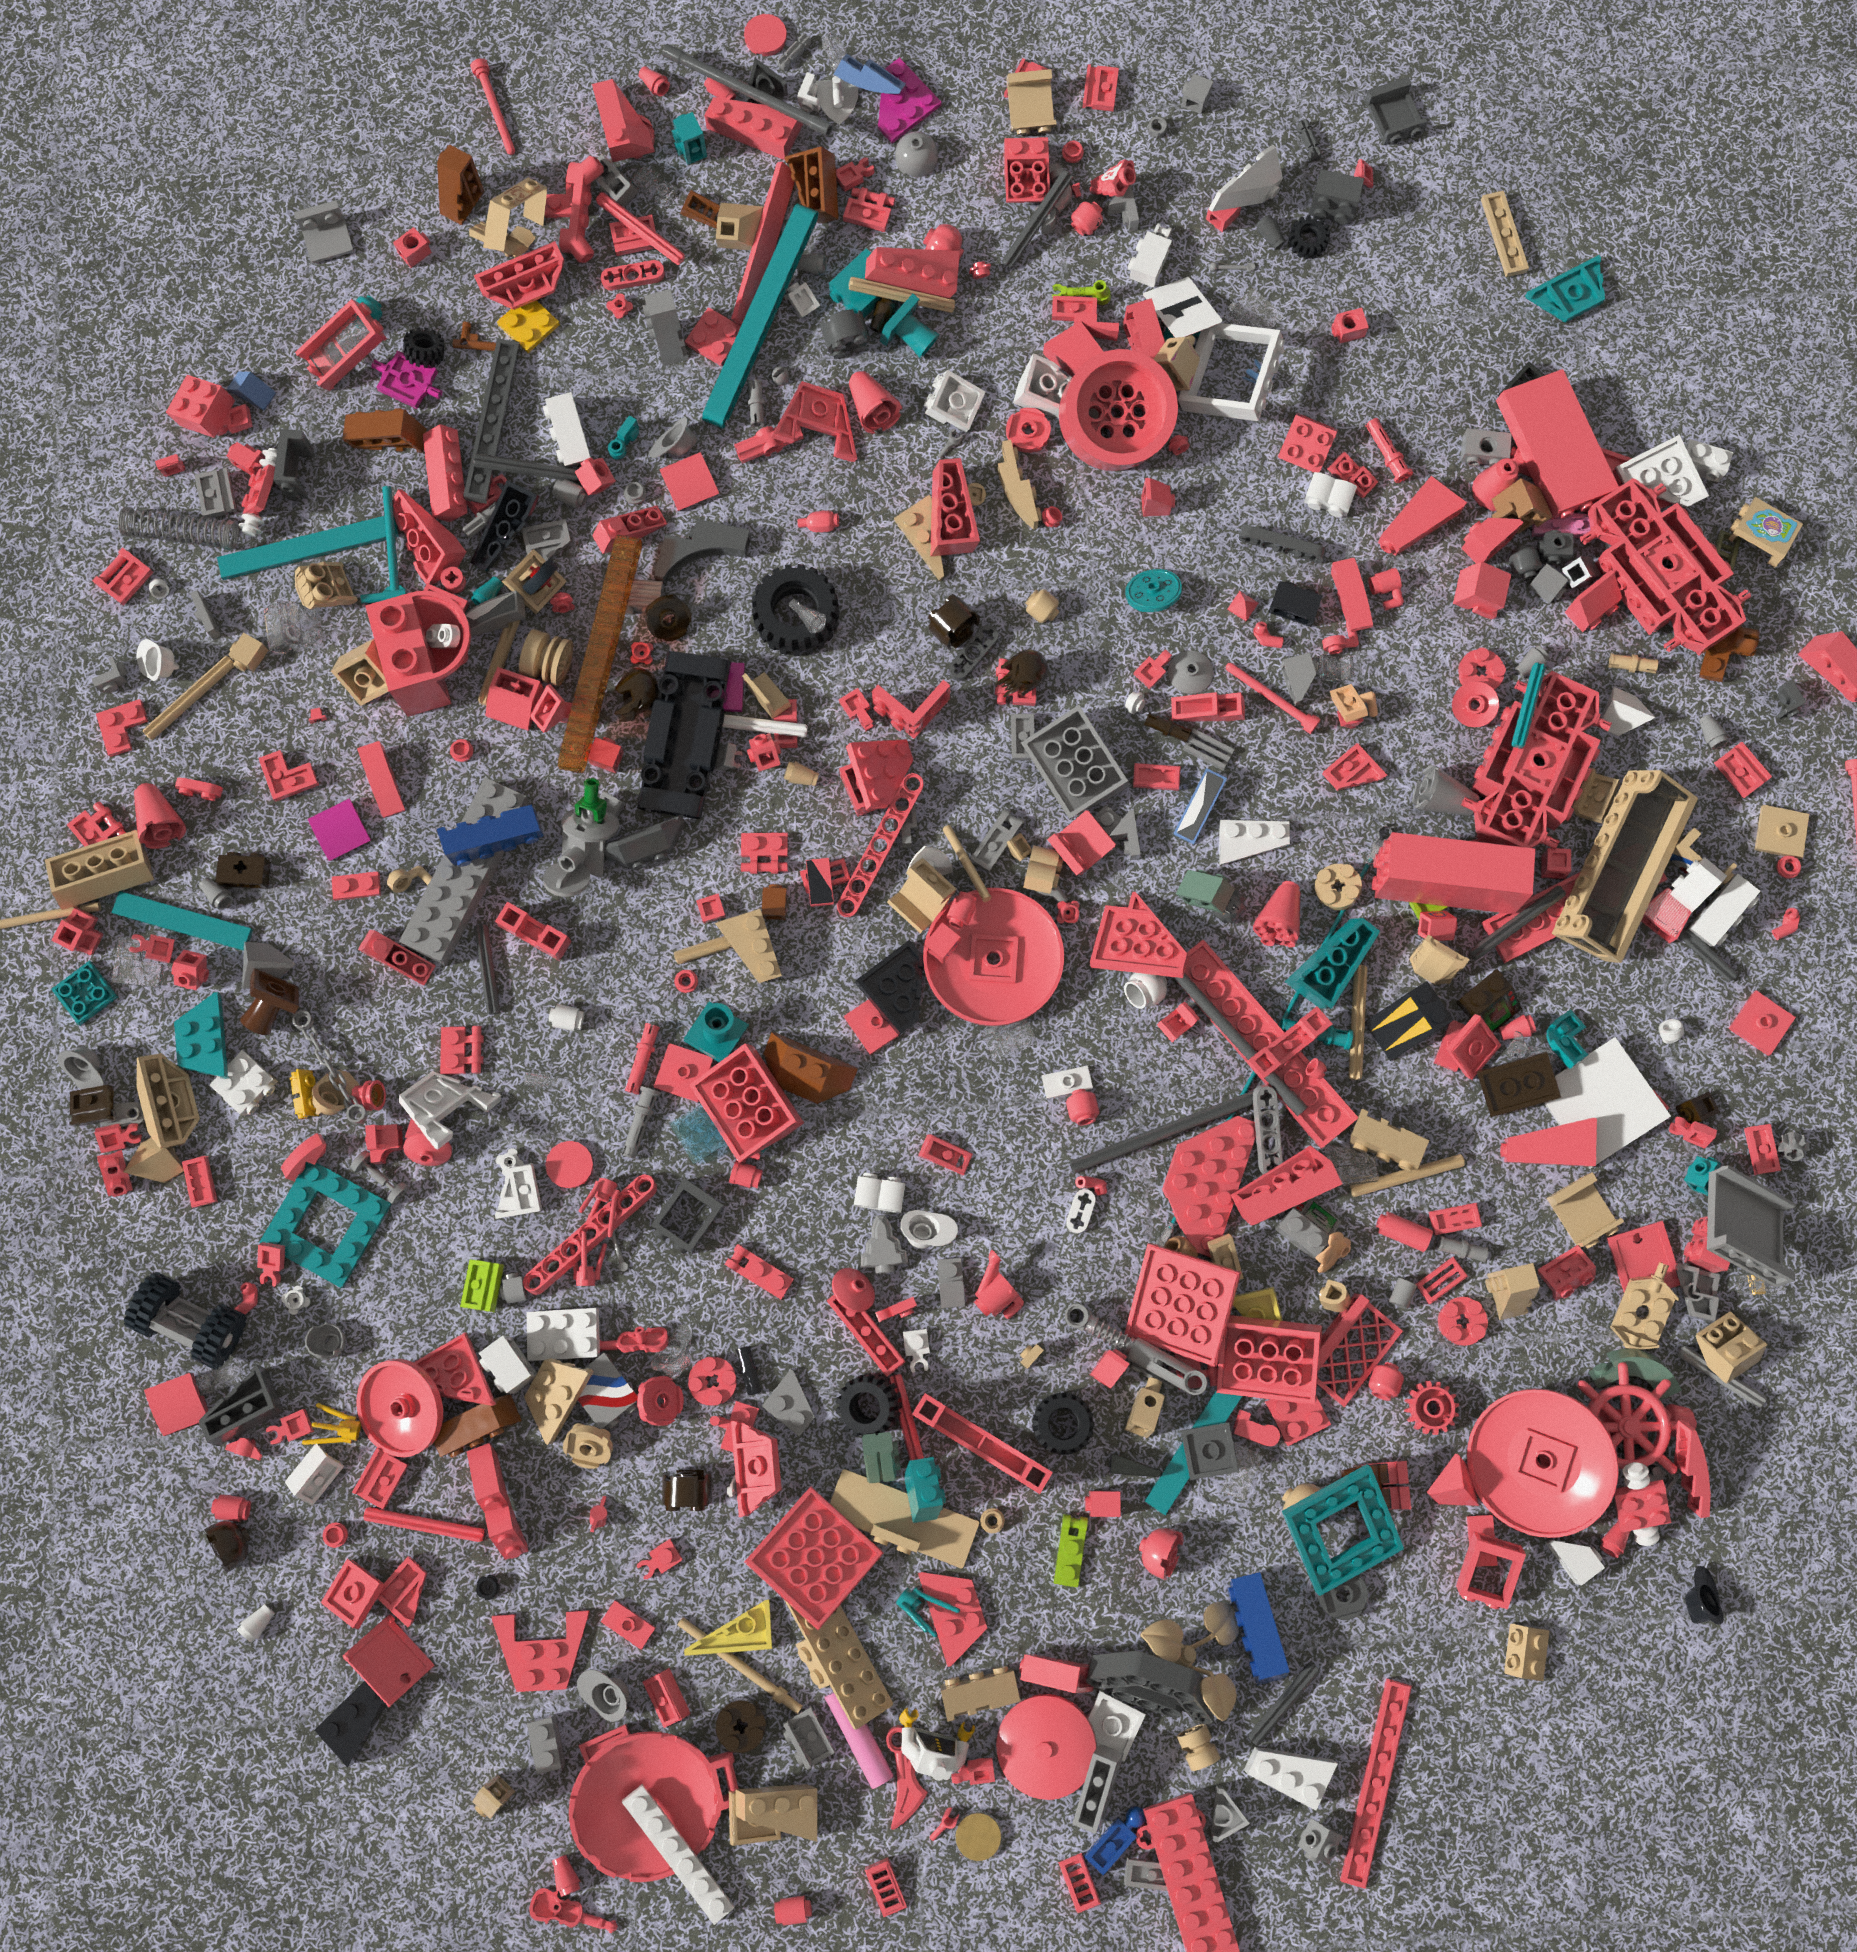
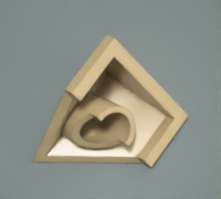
M150 1137L140 1144L123 1172L165 1183L183 1173L184 1169L173 1147L159 1149Z

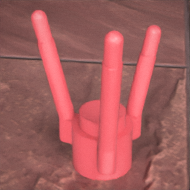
M600 1178L599 1181L595 1182L592 1191L583 1202L579 1212L582 1213L595 1196L596 1201L587 1218L588 1221L596 1214L601 1201L608 1202L609 1199H612L608 1225V1237H612L617 1198L620 1191L616 1190L617 1184L615 1182Z
M582 1231L581 1240L582 1266L578 1268V1263L573 1266V1280H576V1286H595V1280H600V1271L607 1244L604 1243L602 1245L596 1269L593 1271V1266H587L585 1231ZM571 1245L569 1249L571 1256L576 1254L575 1246Z

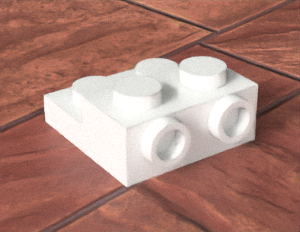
M946 370L942 375L938 374L932 384L935 390L933 395L930 393L925 400L924 406L927 407L925 414L943 424L948 422L967 432L971 427L985 391L953 372Z
M241 1050L227 1065L228 1079H222L217 1076L210 1084L240 1115L246 1116L247 1114H253L258 1109V1102L264 1096L268 1097L276 1089L274 1085L278 1081L245 1051Z

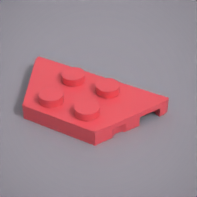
M737 1420L731 1421L738 1512L739 1517H747L782 1489L778 1443L776 1438Z
M919 1572L918 1575L924 1593L960 1609L959 1613H955L927 1601L947 1666L950 1667L987 1629L972 1579Z

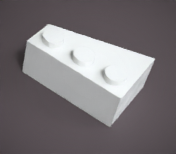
M569 392L545 399L547 405L543 406L546 419H551L553 428H549L553 442L557 441L560 450H556L559 463H564L565 467L581 464V462L591 456L572 393Z
M1254 1747L1244 1771L1257 1780L1317 1810L1338 1763L1328 1758Z

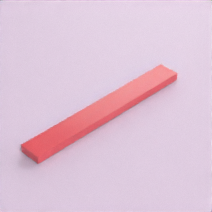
M782 161L776 164L731 320L740 326L744 321L775 251L794 186L791 169Z
M1387 1678L1340 1878L1341 1882L1365 1889L1412 1688L1411 1685Z

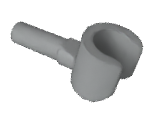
M952 429L949 432L948 442L937 455L940 459L944 457L949 449L961 443L962 434L958 438L952 437L956 429Z

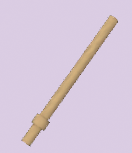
M97 901L79 904L64 910L60 908L0 920V929L68 917L76 907L88 913L100 911L101 904Z
M684 1617L677 1624L696 1640L707 1636L706 1633ZM717 1653L719 1657L772 1695V1699L779 1705L782 1703L796 1714L799 1713L803 1705L787 1694L788 1691L780 1686L778 1688L733 1653Z

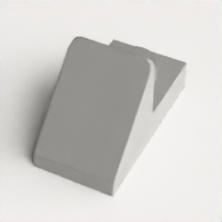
M1131 185L1123 196H1115L1112 199L1107 215L1122 213L1123 224L1128 226L1129 232L1137 231L1139 216Z
M1129 810L1109 836L1112 840L1126 839V841H1123L1124 854H1129V861L1139 860L1141 854L1134 810Z
M961 1258L937 1260L941 1308L965 1306Z

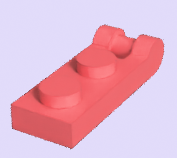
M737 1244L732 1258H728L724 1265L782 1300L794 1279ZM743 1256L749 1260L745 1268L738 1265Z

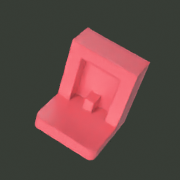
M1183 1002L1162 1019L1157 1026L1171 1042H1174L1199 1020V1017L1186 1002Z

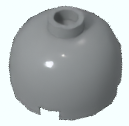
M918 131L909 132L903 136L897 143L895 151V161L899 170L903 174L906 173L914 178L930 174L938 161V151L934 140L927 134Z

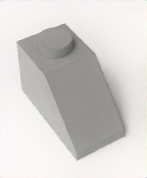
M1310 652L1283 659L1280 666L1292 704L1296 708L1300 705L1317 674L1316 672H1318L1316 660L1311 658Z

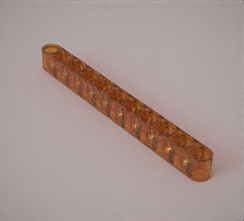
M617 535L615 537L559 753L558 768L560 770L584 773L642 550V540L640 538Z

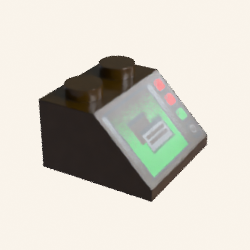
M1498 969L1490 973L1456 1001V1004L1469 1019L1475 1014L1481 1016L1492 1032H1495L1522 1009L1513 986Z

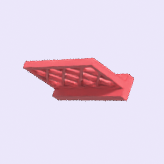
M1354 1293L1351 1297L1349 1308L1340 1312L1321 1336L1319 1369L1321 1367H1329L1330 1380L1321 1381L1318 1379L1317 1385L1345 1407L1403 1331L1369 1303L1366 1297ZM1366 1309L1373 1313L1374 1324L1362 1325L1361 1315ZM1379 1326H1388L1394 1333L1389 1339L1380 1340ZM1374 1327L1376 1341L1364 1342L1363 1328ZM1350 1329H1358V1343L1348 1344L1347 1333ZM1376 1344L1377 1355L1374 1358L1366 1359L1365 1345ZM1360 1346L1361 1360L1349 1361L1348 1347ZM1336 1348L1344 1349L1345 1361L1333 1362L1332 1353ZM1362 1363L1363 1373L1361 1376L1351 1378L1350 1364ZM1345 1365L1346 1379L1335 1380L1333 1366ZM1347 1382L1348 1392L1343 1399L1336 1394L1335 1383Z

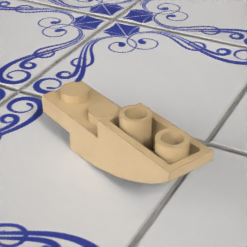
M1011 440L1002 441L1004 462L998 463L997 472L1004 493L1022 520L1032 529H1038V521H1041L1042 518L1040 508H1036L1034 500H1037L1035 487H1031L1029 479L1023 480L1021 467L1017 468L1016 461L1019 460L1017 447L1012 446Z

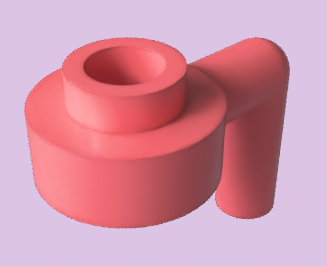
M1346 622L1349 639H1345L1343 635L1327 637L1322 640L1324 651L1333 655L1341 653L1343 648L1357 647L1359 645L1357 631L1350 632Z

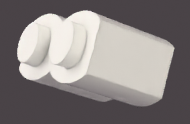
M1314 472L1304 503L1308 504V507L1313 510L1325 509L1335 517L1347 516L1357 486L1323 473Z
M1705 857L1700 862L1695 860L1686 869L1689 874L1685 877L1680 875L1671 885L1674 889L1670 894L1691 912L1727 877L1726 874Z
M864 1173L863 1177L858 1176L854 1200L855 1207L901 1213L905 1183H901V1178L887 1177V1180L877 1179L878 1175Z

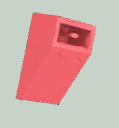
M1048 137L1004 138L1006 203L1042 202L1049 192Z

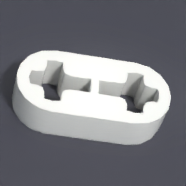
M1088 1189L1079 1190L1075 1194L1066 1219L1068 1230L1075 1234L1082 1233L1087 1228L1095 1205V1195ZM1088 1194L1091 1204L1087 1203L1084 1210L1079 1209L1081 1201L1078 1200V1197ZM1078 1212L1082 1213L1080 1221L1084 1225L1074 1229V1224L1070 1220L1075 1219Z

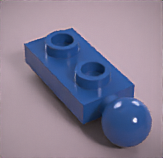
M1138 1806L1129 1808L1126 1812L1125 1822L1117 1817L1084 1855L1103 1876L1136 1839L1137 1836L1132 1829L1141 1827L1145 1823L1146 1817L1143 1809Z

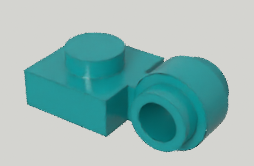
M630 415L617 431L618 436L615 440L608 444V452L613 459L620 460L624 458L627 453L626 446L639 435L637 419Z

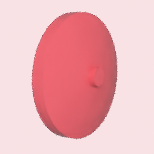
M390 1359L373 1366L362 1378L357 1392L358 1417L365 1434L377 1448L392 1456L410 1457L426 1450L434 1443L442 1427L443 1405L436 1384L423 1368L405 1359Z
M1052 1694L1033 1695L1013 1706L1000 1725L996 1742L1000 1767L1010 1783L1022 1793L1044 1800L1059 1799L1078 1790L1085 1783L1092 1755L1097 1749L1095 1732L1086 1714L1068 1699Z

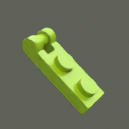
M1063 1514L1054 1584L1078 1588L1088 1524L1087 1517H1080L1078 1519L1072 1518L1069 1514ZM1069 1527L1077 1528L1078 1535H1068Z

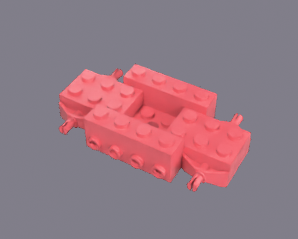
M1632 478L1591 506L1587 514L1591 529L1583 536H1580V540L1586 545L1594 538H1598L1612 545L1602 553L1596 565L1603 576L1610 570L1614 572L1622 595L1621 600L1649 636L1671 620L1674 638L1665 643L1664 648H1667V651L1670 652L1677 646L1682 645L1696 652L1699 656L1735 632L1746 621L1741 604L1751 598V594L1745 589L1736 596L1722 587L1734 574L1731 566L1720 557L1716 547L1704 537L1702 529L1693 523L1686 509L1676 503L1661 513L1656 498L1666 492L1664 484L1660 483L1655 488L1648 489L1641 482ZM1662 560H1670L1673 564V568H1665L1662 564Z
M1551 671L1543 677L1525 746L1522 749H1518L1511 744L1522 703L1515 701L1511 707L1506 706L1500 717L1502 722L1500 726L1496 727L1491 737L1493 739L1492 744L1486 748L1482 757L1484 761L1482 765L1478 766L1474 774L1476 779L1471 790L1485 799L1479 800L1477 803L1464 797L1461 806L1475 813L1476 838L1486 843L1534 848L1539 844H1545L1555 850L1560 841L1548 836L1546 827L1555 831L1564 820L1569 821L1574 811V808L1571 806L1574 801L1579 799L1583 791L1580 788L1582 781L1586 782L1592 771L1589 768L1591 761L1595 762L1600 753L1598 745L1601 740L1584 733V731L1591 726H1597L1608 731L1612 725V722L1600 718L1599 692ZM1518 680L1514 689L1525 693L1527 683ZM1535 756L1543 758L1544 766L1536 765L1533 758Z

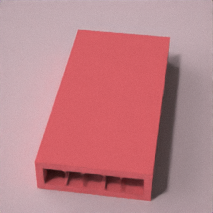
M1563 369L1504 390L1500 394L1496 402L1535 485L1543 493L1553 516L1551 520L1558 517L1565 519L1579 509L1581 512L1586 511L1594 503L1619 488Z

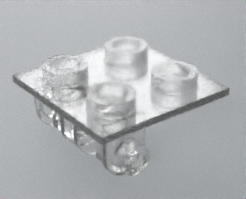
M1254 288L1247 292L1237 303L1233 301L1228 307L1230 310L1222 316L1232 325L1273 329L1285 317Z

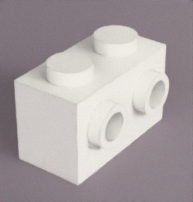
M1689 439L1685 444L1699 476L1711 481L1720 482L1728 472L1733 452Z

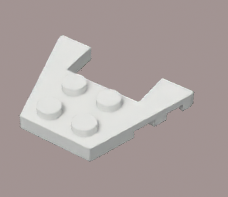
M433 1071L399 1095V1103L437 1150L453 1137V1132L440 1124V1120L466 1101L473 1103L486 1113L501 1101L499 1093L493 1092L489 1094L483 1092L481 1087L475 1085L468 1087L460 1084V1080Z

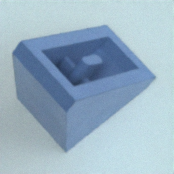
M238 372L226 389L265 411L276 394L274 390L251 372Z

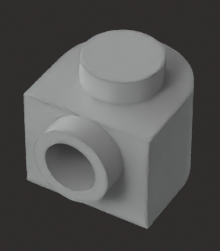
M518 1273L504 1275L503 1285L500 1286L502 1300L506 1299L508 1304L528 1300V1291L523 1286L524 1276L519 1277Z

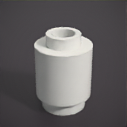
M557 1004L555 1008L550 1010L549 1022H552V1027L570 1031L581 1030L585 1012L579 1011V1008Z

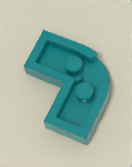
M1571 1009L1557 1018L1547 1029V1041L1550 1047L1569 1069L1589 1055L1573 1038L1582 1032L1586 1026Z

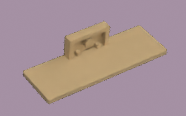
M846 1469L842 1470L830 1504L856 1528L875 1536L873 1541L885 1546L890 1542L898 1545L896 1550L910 1555L912 1551L916 1553L918 1551L958 1568L964 1567L979 1526V1521L944 1507L936 1520L913 1523L907 1493L880 1482L869 1483L867 1482V1477Z
M786 1602L805 1638L795 1645L798 1648L800 1659L806 1663L810 1671L811 1680L819 1689L831 1686L854 1730L859 1729L893 1706L887 1690L841 1605H839L822 1627L817 1630Z

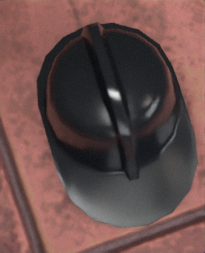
M1698 1566L1694 1573L1695 1586L1685 1596L1691 1621L1695 1624L1712 1621L1715 1624L1721 1625L1724 1621V1616L1720 1606L1717 1586L1710 1571L1704 1566Z

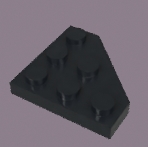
M910 940L855 981V984L899 1037L918 1023L920 1013L919 1006L924 962L923 955Z

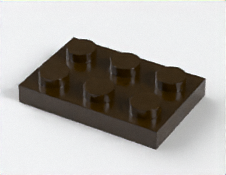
M1547 1051L1477 1071L1491 1117L1561 1098Z

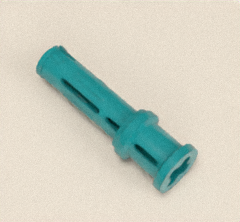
M1282 1018L1280 1028L1285 1033L1298 1021ZM1332 1025L1315 1040L1322 1041L1326 1046L1332 1044L1341 1046L1344 1050H1349L1353 1040V1030H1340Z

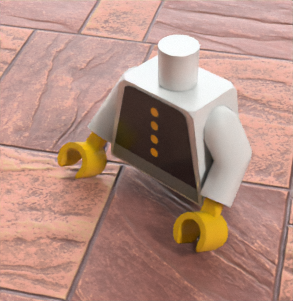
M906 1708L899 1717L901 1724L904 1725V1728H902V1753L910 1760L916 1772L932 1776L938 1781L943 1779L949 1780L952 1772H957L965 1763L969 1747L967 1741L974 1734L975 1726L972 1725L970 1732L964 1730L965 1722H963L957 1731V1736L960 1741H957L953 1737L912 1727V1724L919 1717L917 1709H914L909 1716L908 1708Z

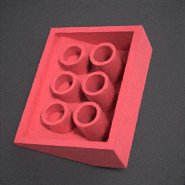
M745 1043L689 1084L739 1163L776 1143L804 1124L760 1054L752 1045Z
M1230 1315L1219 1356L1217 1393L1315 1405L1322 1325Z

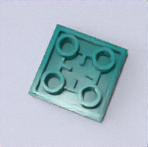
M90 960L51 989L79 1026L118 998L117 994Z

